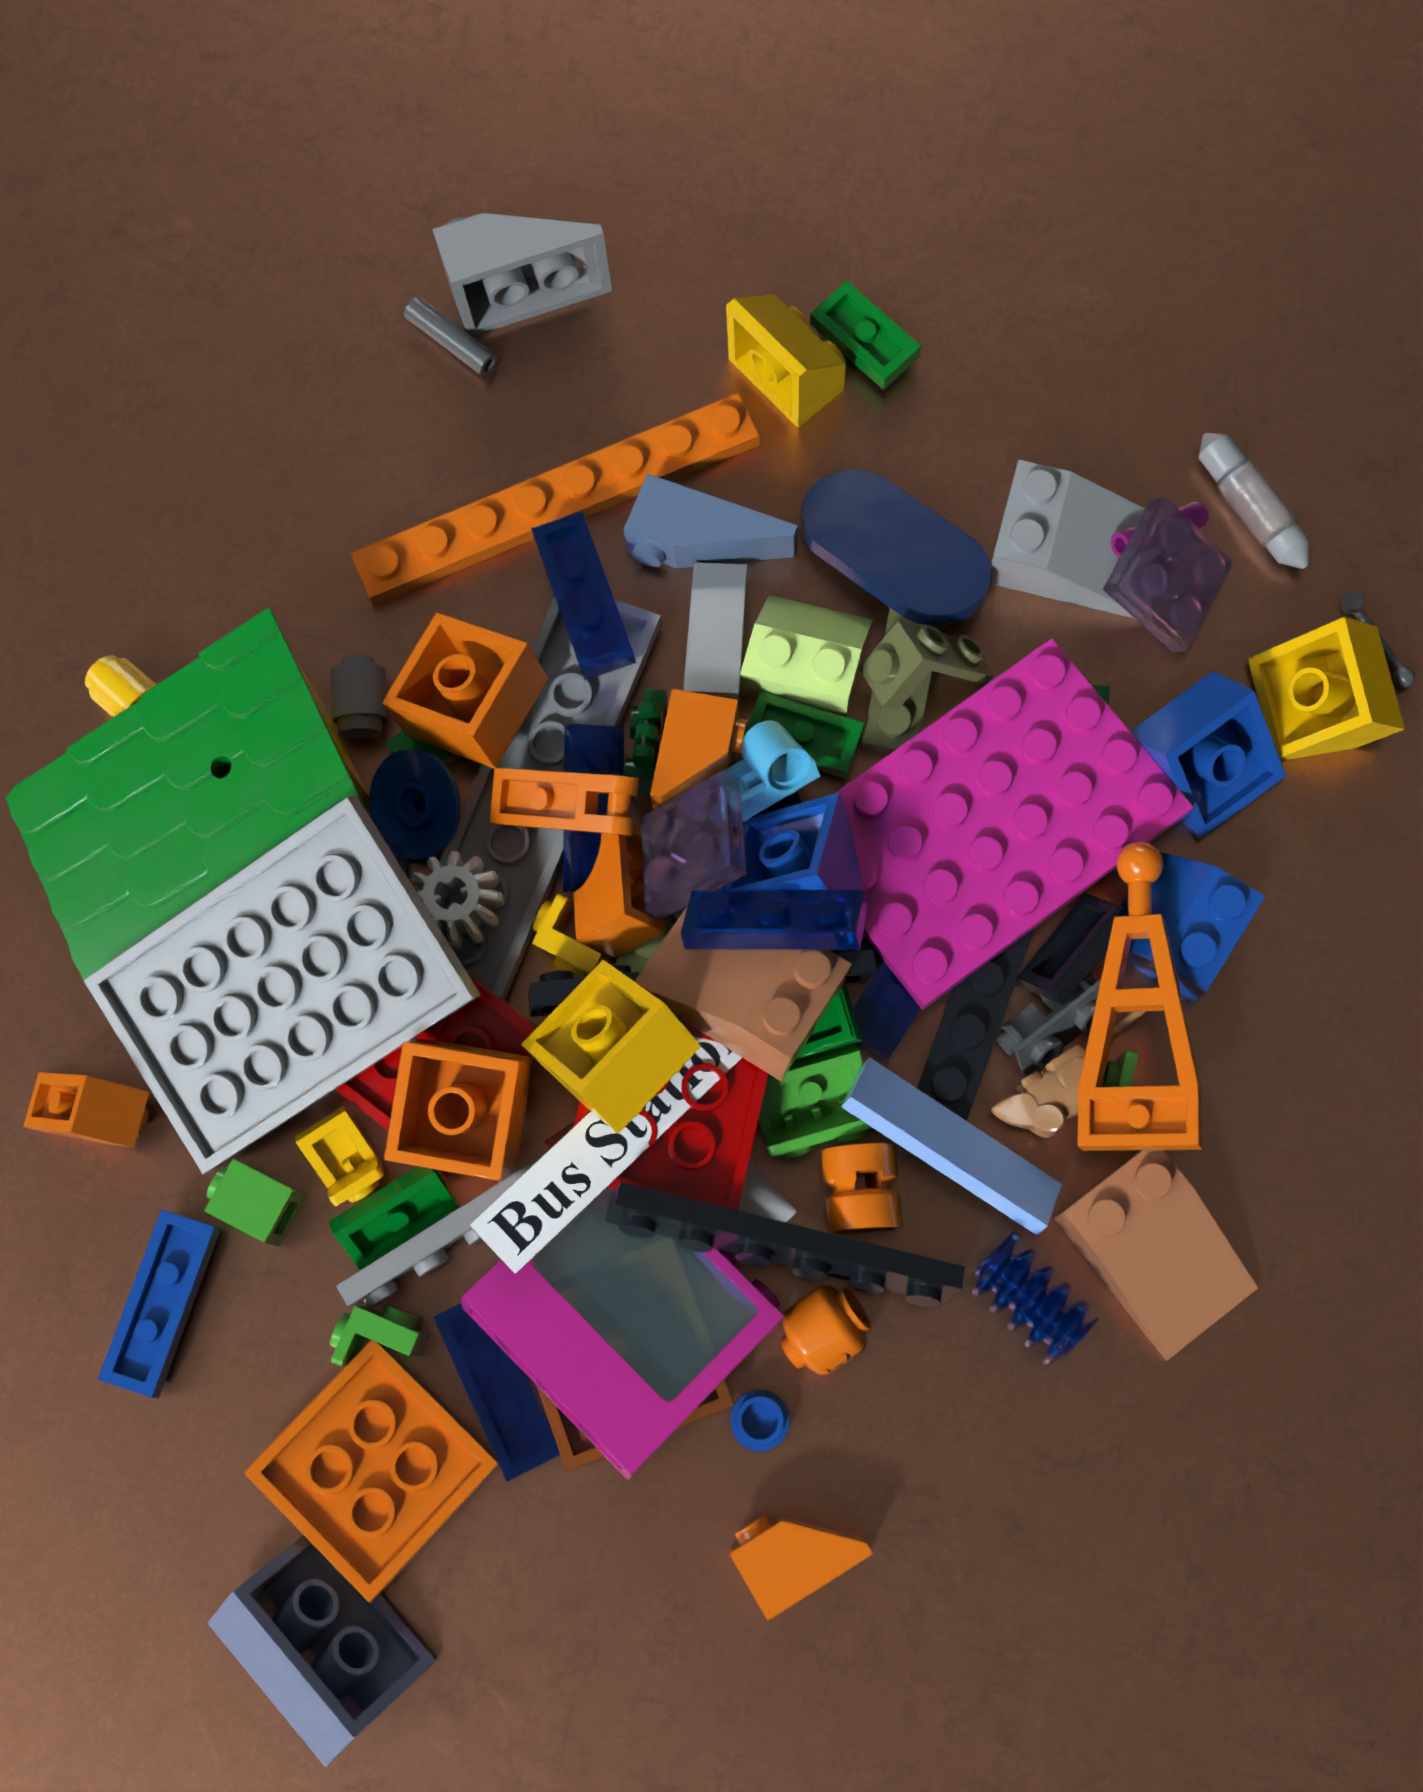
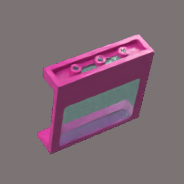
M605 1188L516 1274L501 1259L461 1297L464 1311L610 1463L629 1480L659 1446L762 1339L772 1332L784 1316L776 1309L780 1305L778 1298L764 1283L757 1279L750 1283L734 1267L738 1260L735 1259L733 1253L715 1248L710 1252H694L680 1247L677 1244L678 1239L657 1234L652 1238H636L622 1233L619 1230V1225L604 1222L609 1198L615 1191Z

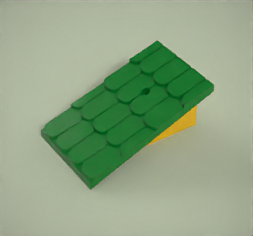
M269 607L199 652V658L146 691L138 702L67 747L66 750L68 752L15 785L10 794L5 796L9 804L11 816L18 826L29 851L32 866L40 877L49 898L52 913L60 924L70 948L72 960L80 971L83 981L346 797L357 796L366 809L363 802L369 800V794L342 737L338 734V729L332 721V716L296 662L276 617Z

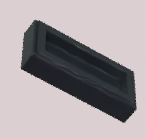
M1085 893L1017 977L1027 990L1063 1005L1107 951L1114 917L1128 916L1127 911L1122 906Z

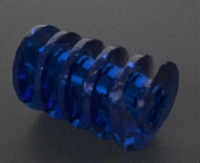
M1011 1232L971 1273V1275L976 1274L978 1276L972 1290V1295L977 1298L993 1291L995 1296L989 1312L994 1315L1010 1308L1013 1312L1006 1327L1010 1332L1028 1325L1030 1331L1024 1346L1030 1349L1045 1342L1048 1347L1041 1363L1046 1367L1057 1362L1072 1350L1095 1325L1099 1317L1084 1323L1089 1303L1081 1299L1067 1306L1066 1302L1072 1287L1064 1282L1049 1289L1048 1285L1053 1276L1054 1269L1046 1265L1032 1272L1030 1269L1035 1260L1036 1252L1029 1248L1014 1255L1013 1251L1019 1235L1016 1232Z

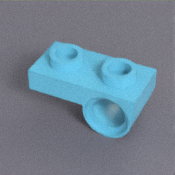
M768 720L756 724L744 736L741 751L743 760L698 785L694 790L700 804L725 833L786 796L795 793L803 786L819 778L820 774L815 760L780 723Z

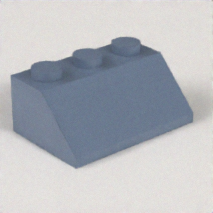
M304 1535L232 1591L208 1622V1625L325 1767L365 1731L436 1661L381 1594L373 1602L369 1603Z

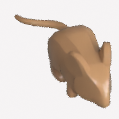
M1147 1011L1132 1012L1117 1023L1113 1029L1111 1044L1124 1029ZM1077 1044L1046 1064L1045 1069L1041 1071L1042 1075L1037 1071L1021 1080L1022 1084L1016 1088L1019 1093L993 1106L992 1113L1002 1121L1018 1128L1029 1129L1040 1137L1049 1138L1057 1134L1063 1128L1066 1122L1065 1119L1078 1116V1086L1086 1051Z

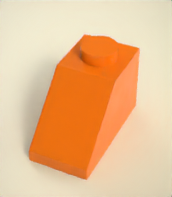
M678 689L671 690L650 793L653 811L665 812L693 794L695 787L729 768L732 752L742 754V743L747 731V721L739 719L738 700Z
M38 1072L23 1127L108 1145L135 1148L137 1137L142 1134L147 1124L148 1108L146 1103L149 1092L88 1075Z
M762 1515L738 1530L735 1536L739 1544L730 1550L731 1558L768 1621L873 1555L864 1538L785 1517L770 1523L766 1515Z

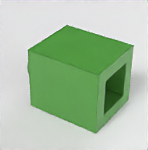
M232 1159L228 1168L222 1167L212 1179L207 1190V1198L210 1201L204 1212L264 1243L279 1247L307 1195L250 1165Z

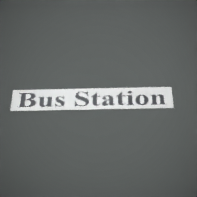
M694 1037L701 1047L684 1064L682 1069L670 1079L667 1088L659 1095L654 1096L643 1107V1110L647 1111L656 1122L657 1138L691 1107L685 1101L681 1091L682 1079L690 1068L698 1064L707 1063L717 1066L726 1074L742 1057L718 1042ZM710 1070L695 1072L689 1078L687 1084L688 1094L691 1099L696 1102L720 1079L719 1076ZM592 1112L588 1113L472 1222L470 1226L516 1274L650 1146L648 1143L652 1133L650 1123L645 1117L638 1114L617 1134Z

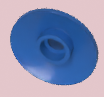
M403 749L385 758L373 776L369 792L371 818L388 847L395 853L410 859L428 858L444 850L457 831L461 813L458 787L447 766L437 756L428 751Z

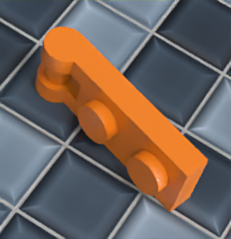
M494 768L489 823L633 836L635 819L629 818L631 796H637L639 778ZM599 793L609 794L607 815H597Z

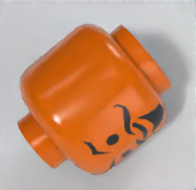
M819 1286L788 1307L783 1315L782 1321L786 1335L780 1338V1344L788 1359L798 1369L806 1365L817 1374L828 1375L861 1354L866 1348V1331L871 1328V1323L860 1302L847 1288L838 1291L832 1286Z

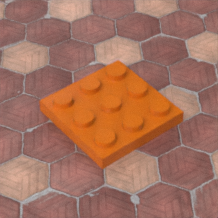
M371 1340L248 1467L244 1474L370 1603L380 1595L501 1463L380 1343Z

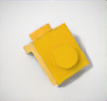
M558 893L553 902L546 900L539 909L532 929L537 931L532 944L556 956L552 966L561 971H572L575 978L584 977L586 972L591 973L602 960L609 963L612 956L579 943L574 936L564 932L574 911V899Z
M345 1105L295 1136L296 1144L327 1187L328 1198L335 1207L346 1200H349L350 1203H356L369 1196L379 1186L378 1180L384 1176L382 1159Z

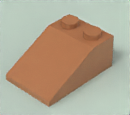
M695 895L634 982L665 1003L675 1016L774 1078L782 1081L841 990L852 964L800 932Z
M1140 1150L1054 1217V1220L1165 1360L1173 1357L1258 1289V1286L1194 1187L1164 1150Z

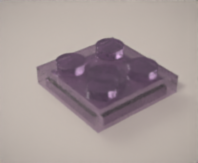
M1166 497L1151 499L1103 590L1170 651L1185 652L1188 651L1234 562Z
M725 769L641 817L644 904L646 913L662 920L747 874L739 778Z

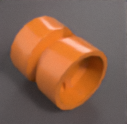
M852 1144L821 1150L823 1182L833 1189V1194L825 1200L828 1233L858 1234L903 1228L900 1194L891 1190L890 1185L898 1179L895 1144ZM856 1178H865V1184L868 1189L855 1190Z

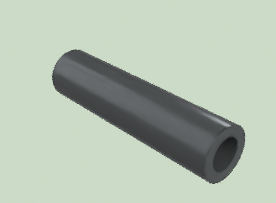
M420 296L410 300L404 310V317L481 376L488 375L494 369L498 360V356Z

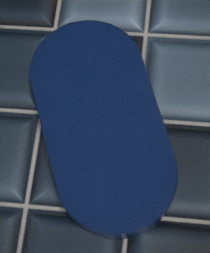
M840 471L820 479L806 493L801 506V524L808 547L821 559L904 618L924 625H933L934 621L942 622L948 620L949 625L968 619L986 601L992 570L989 557L983 547L971 536L888 479L868 471Z

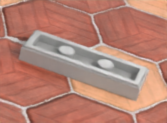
M694 563L684 691L736 699L739 705L747 564Z

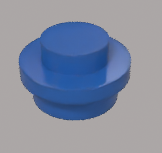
M754 1390L744 1394L737 1400L731 1412L730 1424L735 1438L741 1445L754 1451H767L775 1448L783 1441L789 1429L790 1417L785 1403L776 1394L766 1390Z

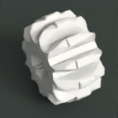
M452 850L450 852L447 866L444 867L435 857H429L427 863L432 871L429 877L422 873H412L411 878L412 882L421 890L417 891L421 900L443 935H447L448 943L452 949H459L461 947L464 933H468L475 943H481L483 935L478 926L483 923L489 927H496L499 919L489 909L504 905L502 893L493 890L500 881L495 871L483 872L484 863L478 856H473L463 865L462 857L458 851ZM462 893L466 898L462 906L458 903H452L448 907L445 903L448 895L458 897Z

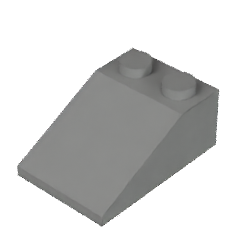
M481 213L472 217H459L451 220L444 226L432 229L465 331L472 337L613 291L605 238L600 224Z
M1018 459L991 562L992 575L990 584L1144 621L1163 543L1128 558L1120 559L1111 548V537L1116 532L1159 515L1071 471Z

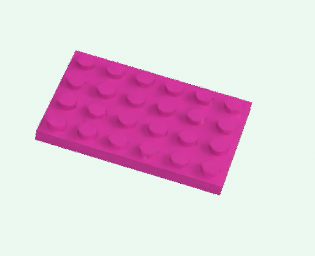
M1051 638L836 792L840 793L845 800L862 878L852 920L919 1007L924 1010L1117 868V857L1125 846L1138 841L1151 843L1190 814L1194 807Z

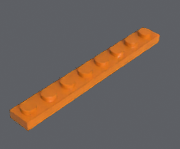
M736 393L350 554L372 605L376 606L638 496L647 474L674 482L760 446L759 434L739 393Z

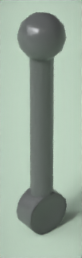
M1356 591L1347 592L1340 602L1341 610L1345 614L1354 615L1357 621L1374 625L1362 608L1364 597ZM1380 634L1387 664L1394 672V684L1401 688L1411 686L1415 681L1414 671L1410 667L1401 664Z

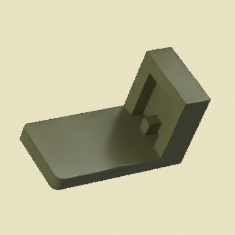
M897 621L859 667L860 672L881 705L895 710L902 706L931 671L985 685L994 676L983 660L985 657L983 649L970 637L965 635L956 637L941 633L930 625L920 627L902 621Z

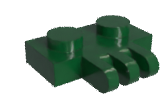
M644 689L643 702L639 704V707L633 706L630 739H636L637 745L634 746L633 757L626 759L624 776L639 778L637 796H632L635 810L653 811L650 793L668 710L666 690Z

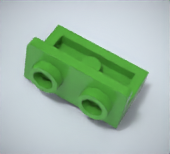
M856 1044L796 1061L792 1064L782 1081L768 1074L758 1122L769 1156L799 1157L809 1153L816 1144L833 1139L840 1142L854 1141L867 1135L869 1129L873 1128L841 1107L860 1067L863 1065L860 1051Z

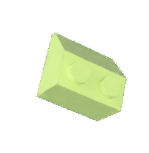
M769 595L755 621L741 669V696L757 700L761 690L847 717L873 620Z

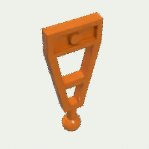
M1142 841L1133 842L1125 846L1117 857L1118 874L1128 884V916L1114 917L1078 1086L1077 1146L1083 1151L1203 1150L1202 1088L1166 922L1161 914L1152 915V883L1162 873L1163 858L1159 850L1152 844ZM1132 939H1150L1160 988L1122 989ZM1164 1011L1180 1086L1102 1087L1117 1012Z

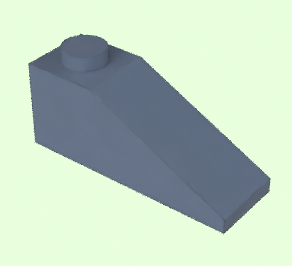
M647 474L623 529L627 552H630L639 562L652 567H659L661 564L679 569L693 567L694 563L730 564L790 558L795 556L798 548V525Z

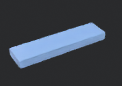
M869 1057L860 1067L841 1106L842 1108L1032 1233L1038 1235L1048 1226L1062 1183Z

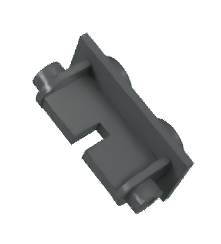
M1089 972L1063 1005L1041 996L1042 1002L1052 1011L1047 1016L1031 1003L1001 1026L1003 1033L996 1037V1040L1009 1056L1015 1052L1021 1073L1025 1078L1036 1069L1045 1068L1046 1064L1060 1056L1064 1047L1080 1034L1090 1032L1101 979L1097 982Z

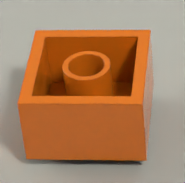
M436 612L383 699L382 705L406 736L488 767L497 768L546 684L548 676L528 643Z
M425 1038L404 1041L384 1160L501 1181L515 1173L534 1057Z

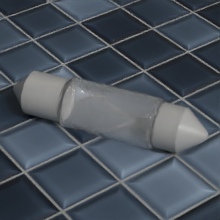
M1205 433L1202 437L1198 458L1217 482L1218 490L1262 547L1268 549L1279 564L1301 569L1308 567L1310 539L1299 526L1298 518L1255 462L1246 457L1229 434Z

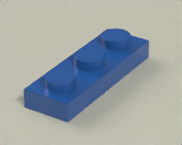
M161 1209L97 1380L151 1398H159L221 1228Z

